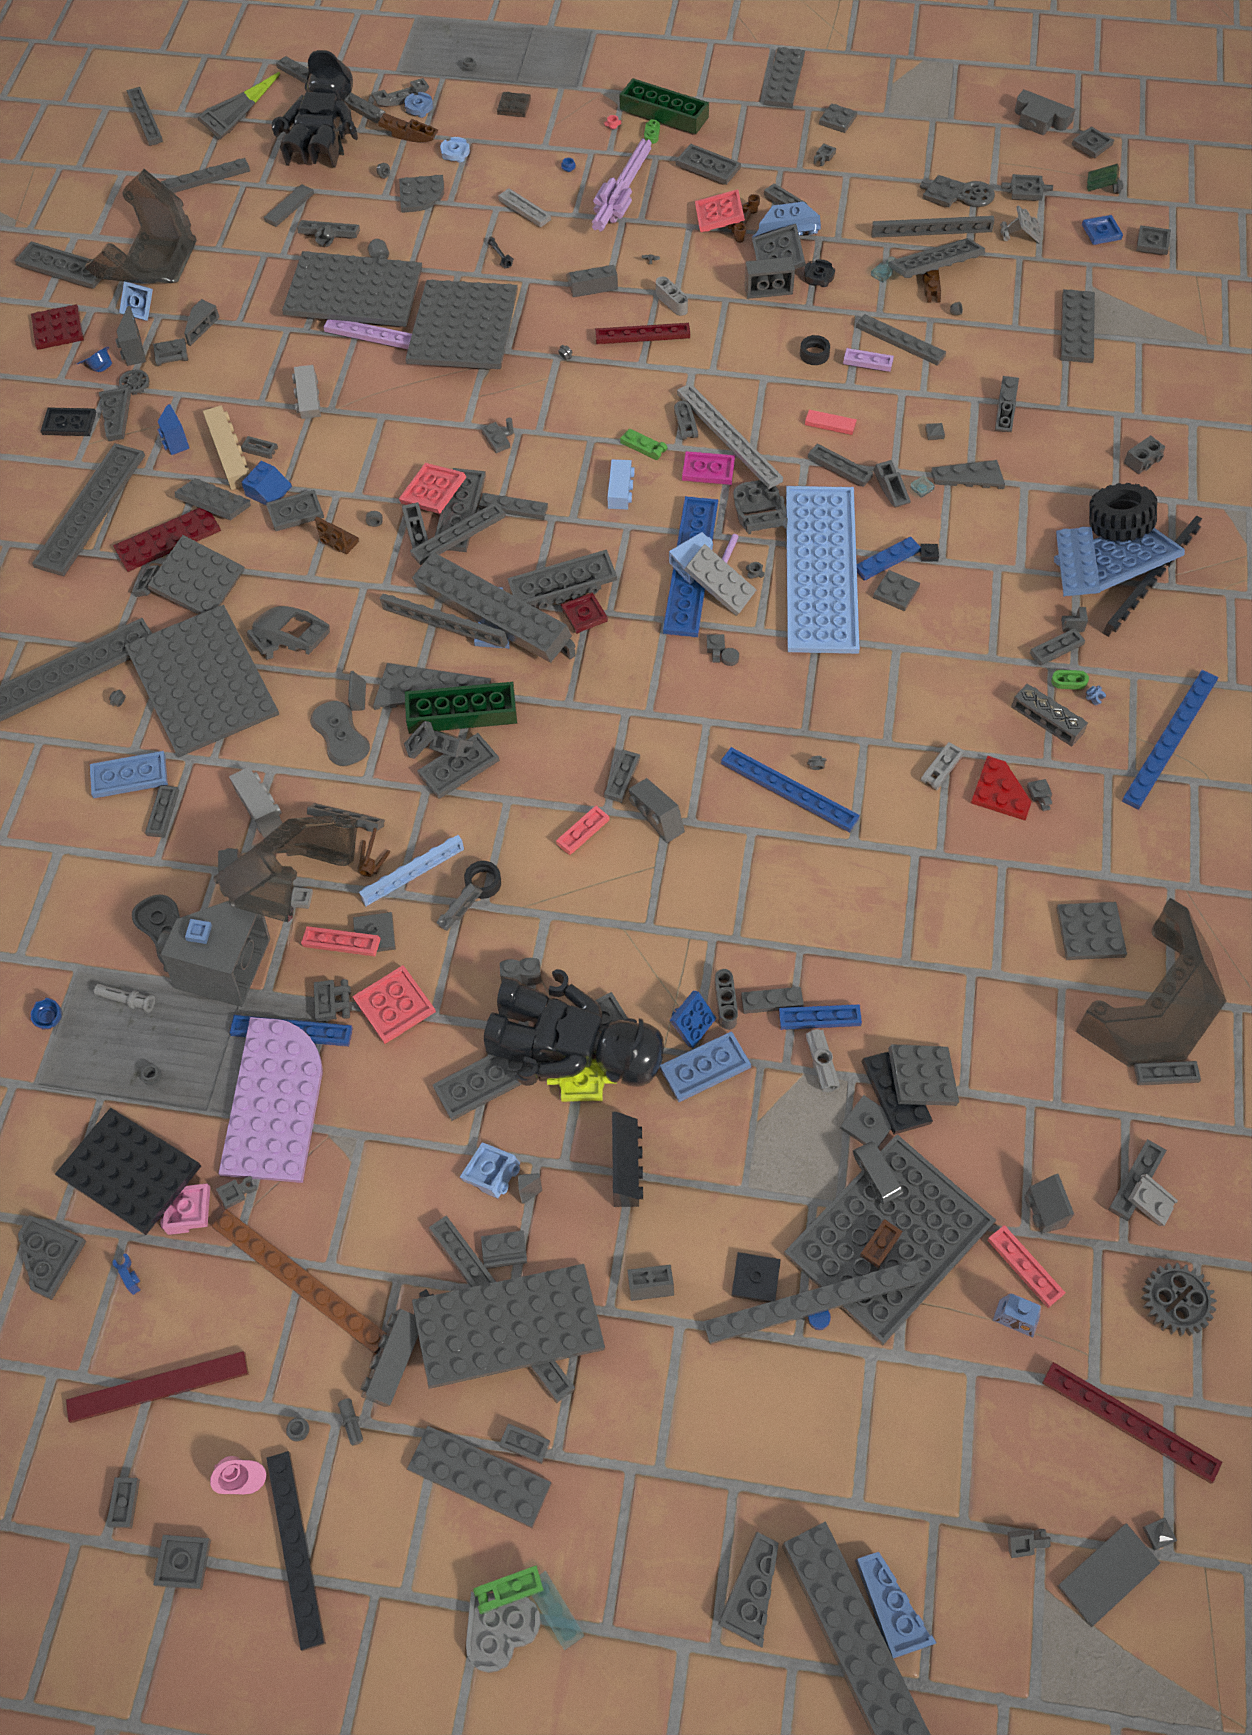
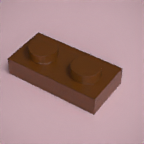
M884 1219L860 1256L879 1268L903 1231Z

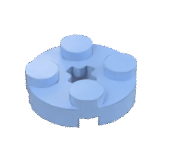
M451 137V140H444L440 146L444 160L463 162L470 153L469 143H466V140L461 137Z

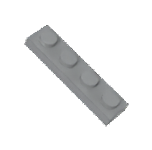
M509 188L498 195L500 202L539 227L551 221L549 213Z

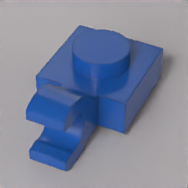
M125 1253L123 1254L125 1262L119 1265L116 1260H113V1265L118 1270L126 1288L134 1295L141 1290L137 1284L141 1281L135 1271L131 1272L129 1270L132 1261Z

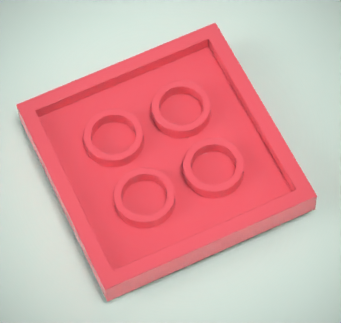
M738 189L695 201L700 232H708L715 228H722L726 225L745 220Z
M425 463L400 496L399 501L405 505L418 502L420 509L440 514L466 479V475L464 472Z
M404 965L352 996L384 1044L436 1012Z

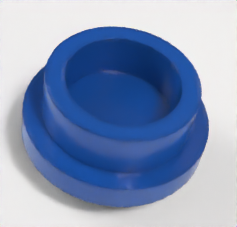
M565 158L561 163V168L564 171L570 172L576 168V163L572 158Z

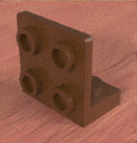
M319 517L314 519L319 540L324 545H329L336 551L347 555L358 544L359 538Z

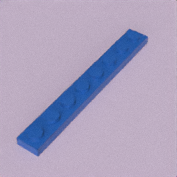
M732 747L721 759L722 765L849 833L859 820L860 815Z

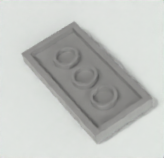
M705 544L684 569L736 616L756 592V589Z

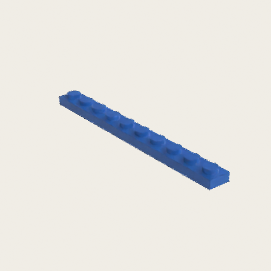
M1201 670L1123 797L1122 802L1137 810L1140 809L1219 677Z

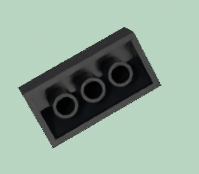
M612 1112L614 1207H639V1200L643 1199V1187H639V1179H643V1166H639V1159H643V1148L638 1146V1139H642V1126H638V1119L619 1112Z

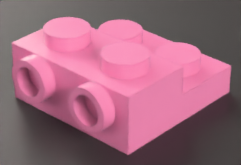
M208 1184L185 1186L165 1211L164 1216L161 1217V1228L168 1235L189 1233V1229L208 1227L210 1186Z

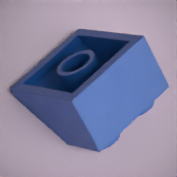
M168 404L157 421L160 427L157 431L161 439H164L161 441L164 449L169 450L170 454L174 455L190 447L182 424L171 404Z
M260 461L241 482L246 497L264 505L281 499L292 487L291 483L275 466L264 461Z

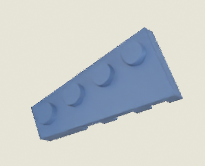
M876 1552L856 1559L855 1562L880 1632L893 1659L936 1644L933 1636H930L924 1627L919 1614H916L909 1603V1598L898 1586L897 1579L881 1554Z

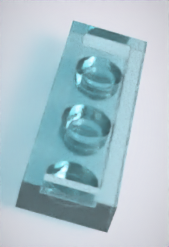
M544 1571L540 1574L544 1591L534 1594L532 1597L565 1651L585 1637L549 1575Z

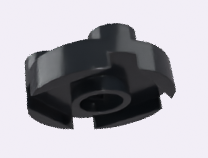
M817 259L814 263L809 262L804 269L805 282L827 287L835 277V268L827 260Z

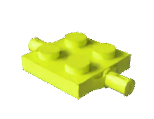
M593 1060L590 1067H585L576 1076L547 1079V1085H559L562 1102L603 1101V1088L605 1084H615L607 1079L596 1060Z

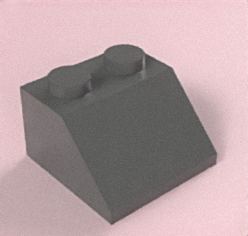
M1054 1174L1030 1186L1026 1192V1204L1029 1208L1031 1207L1034 1214V1225L1036 1228L1039 1227L1041 1234L1065 1228L1074 1216L1059 1174Z

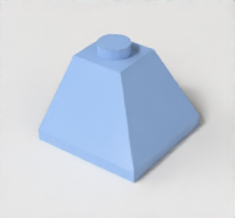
M124 281L119 313L124 314L127 306H131L135 318L148 321L153 289Z

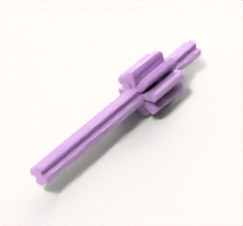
M643 138L639 142L617 181L615 178H610L607 183H603L593 202L596 205L593 210L597 214L592 221V228L595 231L597 229L600 232L603 231L609 219L611 223H616L617 219H621L632 201L631 197H629L632 191L628 187L651 150L650 146L652 143L649 139L645 141Z

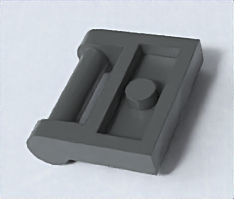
M184 338L153 344L157 366H162L163 363L189 360Z

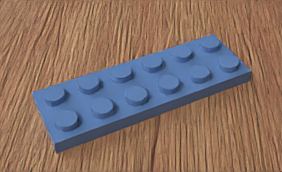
M1092 527L1056 530L1063 596L1100 593Z

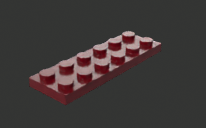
M197 508L113 545L125 569L129 572L170 554L182 535L197 542L220 532L221 529L211 512Z

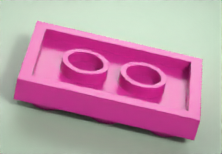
M686 451L682 481L732 485L735 455Z

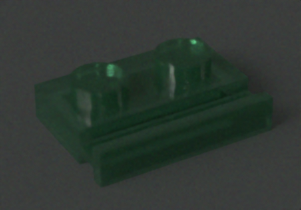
M1118 163L1088 172V192L1117 184L1120 169Z

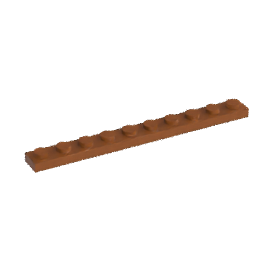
M227 1209L212 1225L213 1229L375 1355L381 1348L378 1347L379 1341L383 1334H387Z

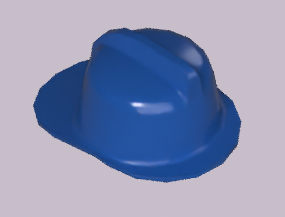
M109 347L99 350L91 357L77 363V365L86 363L93 371H105L112 365L108 353Z

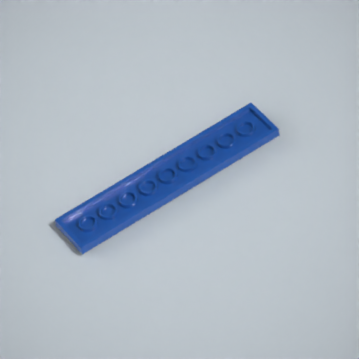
M685 496L677 546L701 532L710 537L713 542L719 499ZM674 567L663 634L698 637L705 588L696 580L689 584Z

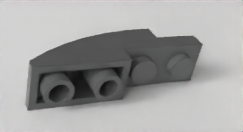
M1002 377L996 414V431L1012 432L1019 378Z

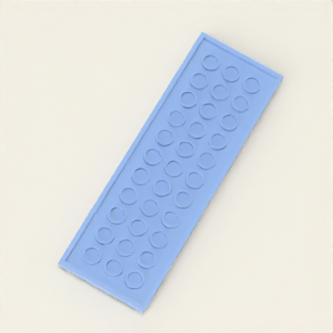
M786 486V518H788L786 528L787 651L859 654L854 487Z

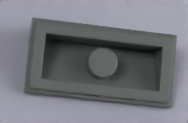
M351 671L348 694L350 709L352 711L365 710L366 681L357 673Z
M539 1173L518 1176L519 1194L522 1204L542 1192Z

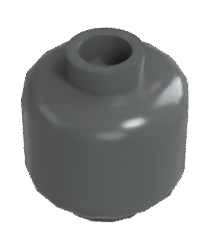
M373 239L368 245L367 250L371 258L388 259L390 253L385 241Z

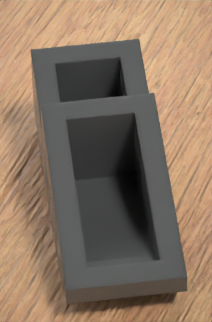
M892 460L876 464L873 471L890 503L895 508L911 503L899 472H896Z

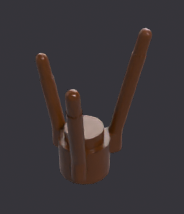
M373 828L366 856V841H362L357 869L359 874L366 877H371L373 873L377 874L380 866L390 854V850H387L377 865H375V860L370 858L377 828Z

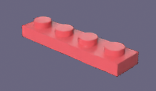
M307 926L301 944L307 948L375 957L381 938L378 935Z
M1005 1225L988 1238L987 1241L1047 1308H1050L1065 1295L1066 1292Z

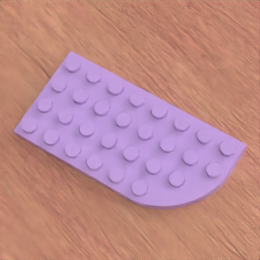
M250 1017L219 1169L220 1176L237 1178L251 1176L252 1179L303 1183L323 1067L320 1054L311 1038L302 1029L290 1022Z

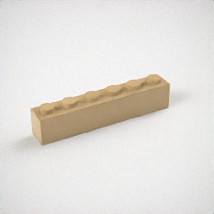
M222 405L204 410L205 420L231 490L243 487L241 482L249 475L250 471L248 467L245 468L247 466L245 457L240 456L243 453L240 444L236 445L239 442L236 434H232L234 429L232 423H228L230 421L228 412L223 411Z

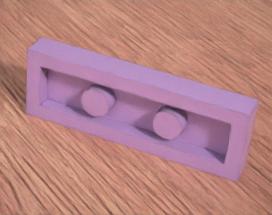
M847 348L843 364L891 372L894 356Z

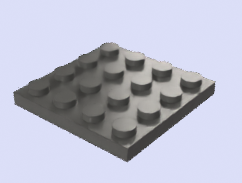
M182 535L148 584V589L199 615L222 605L244 572L245 567Z

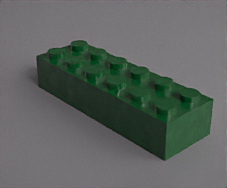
M634 78L631 79L619 94L620 110L650 120L654 119L659 123L697 134L709 118V102Z
M514 682L405 691L406 724L409 734L414 733L424 721L431 722L434 731L518 724Z

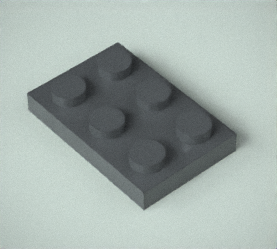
M315 490L266 503L275 532L315 521L316 517L324 518Z

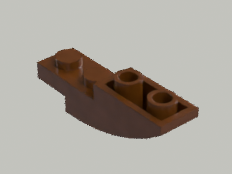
M386 113L382 115L378 124L379 127L391 131L392 137L411 142L433 141L438 133V129L417 120L411 119L410 122H406Z

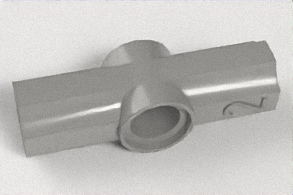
M816 1029L806 1033V1039L813 1059V1068L817 1072L822 1092L828 1093L838 1089L840 1084L832 1061L833 1055L829 1051L824 1031ZM823 1058L827 1060V1062L821 1063L818 1061V1059Z

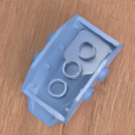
M805 202L774 205L761 220L759 229L752 238L795 223L799 236L808 232V235L817 234L821 230L820 215Z

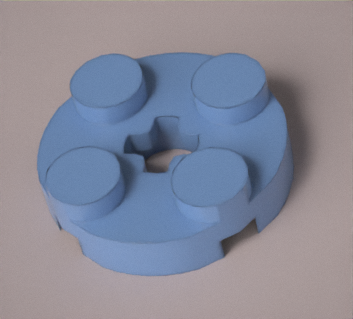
M418 92V95H413L412 93L405 98L406 113L422 118L433 109L432 98L427 93Z

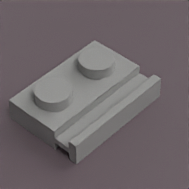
M1142 1174L1140 1181L1135 1185L1128 1200L1157 1225L1165 1226L1174 1209L1173 1205L1178 1200L1149 1175Z

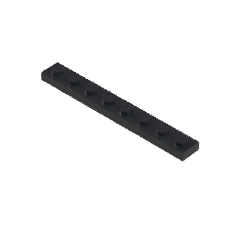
M287 1451L267 1457L266 1459L300 1650L305 1651L324 1645L326 1642L291 1453Z

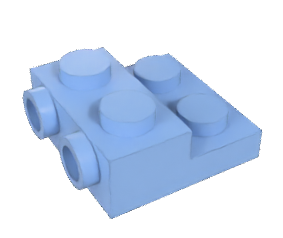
M482 1142L460 1178L462 1181L478 1187L483 1193L498 1199L501 1194L507 1192L509 1188L508 1182L512 1176L515 1177L519 1173L520 1162L513 1154Z

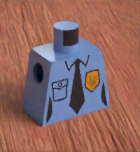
M1008 1294L999 1300L992 1321L1033 1338L1039 1322L1041 1306L1017 1295Z

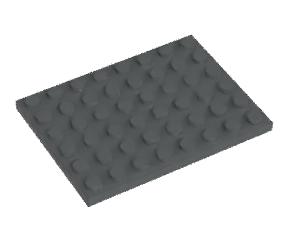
M302 251L282 309L283 315L407 327L423 268L422 263Z
M426 280L406 355V364L501 369L518 285Z
M224 604L125 644L126 650L178 758L280 715Z
M898 1134L880 1152L900 1184L903 1195L882 1204L861 1171L784 1251V1255L818 1287H824L915 1260L923 1281L921 1284L841 1307L882 1346L996 1221L993 1216ZM885 1219L903 1232L880 1267L877 1268L862 1258L860 1254Z

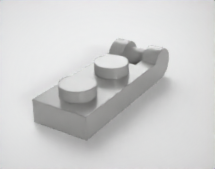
M948 742L924 773L921 781L925 784L929 783L932 785V788L938 790L942 782L962 758L965 751ZM934 774V775H936V776H938V777H937V779H935V778H933V777H931V776Z

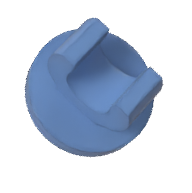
M1100 685L1092 686L1086 692V699L1091 700L1094 705H1099L1102 703L1099 698H1105L1106 694L1101 691L1102 687Z

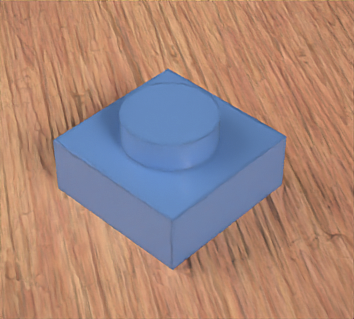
M190 919L185 935L186 941L207 944L212 927L211 922Z

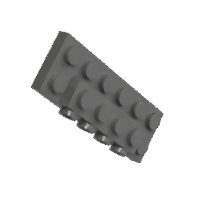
M606 549L507 579L513 596L530 605H534L535 608L546 609L549 604H562L566 599L572 598L575 600L587 593L593 592V594H596L601 589V585L617 581V575Z

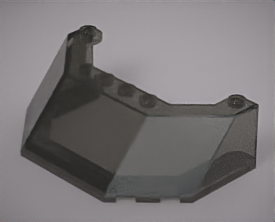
M143 169L125 186L122 192L124 199L133 206L141 226L128 254L126 255L114 244L108 243L94 259L87 262L85 269L98 279L139 284L177 283L197 239L191 232V223L188 215H185L182 208L184 206L182 200L146 169Z
M349 815L287 819L216 874L213 880L216 884L220 885V891L224 897L229 898L231 907L288 923L293 918L294 913L291 899L293 881L297 878V871L291 866H282L275 858L277 854L286 853L287 856L302 855L338 866H347L354 861L358 819L351 818Z
M1169 898L1164 905L1159 918L1152 927V934L1156 939L1180 953V956L1146 1003L1142 1006L1113 1008L1104 1001H1094L1086 1010L1075 1031L1128 1067L1139 1063L1185 1061L1227 1001L1212 952L1189 909L1172 898Z

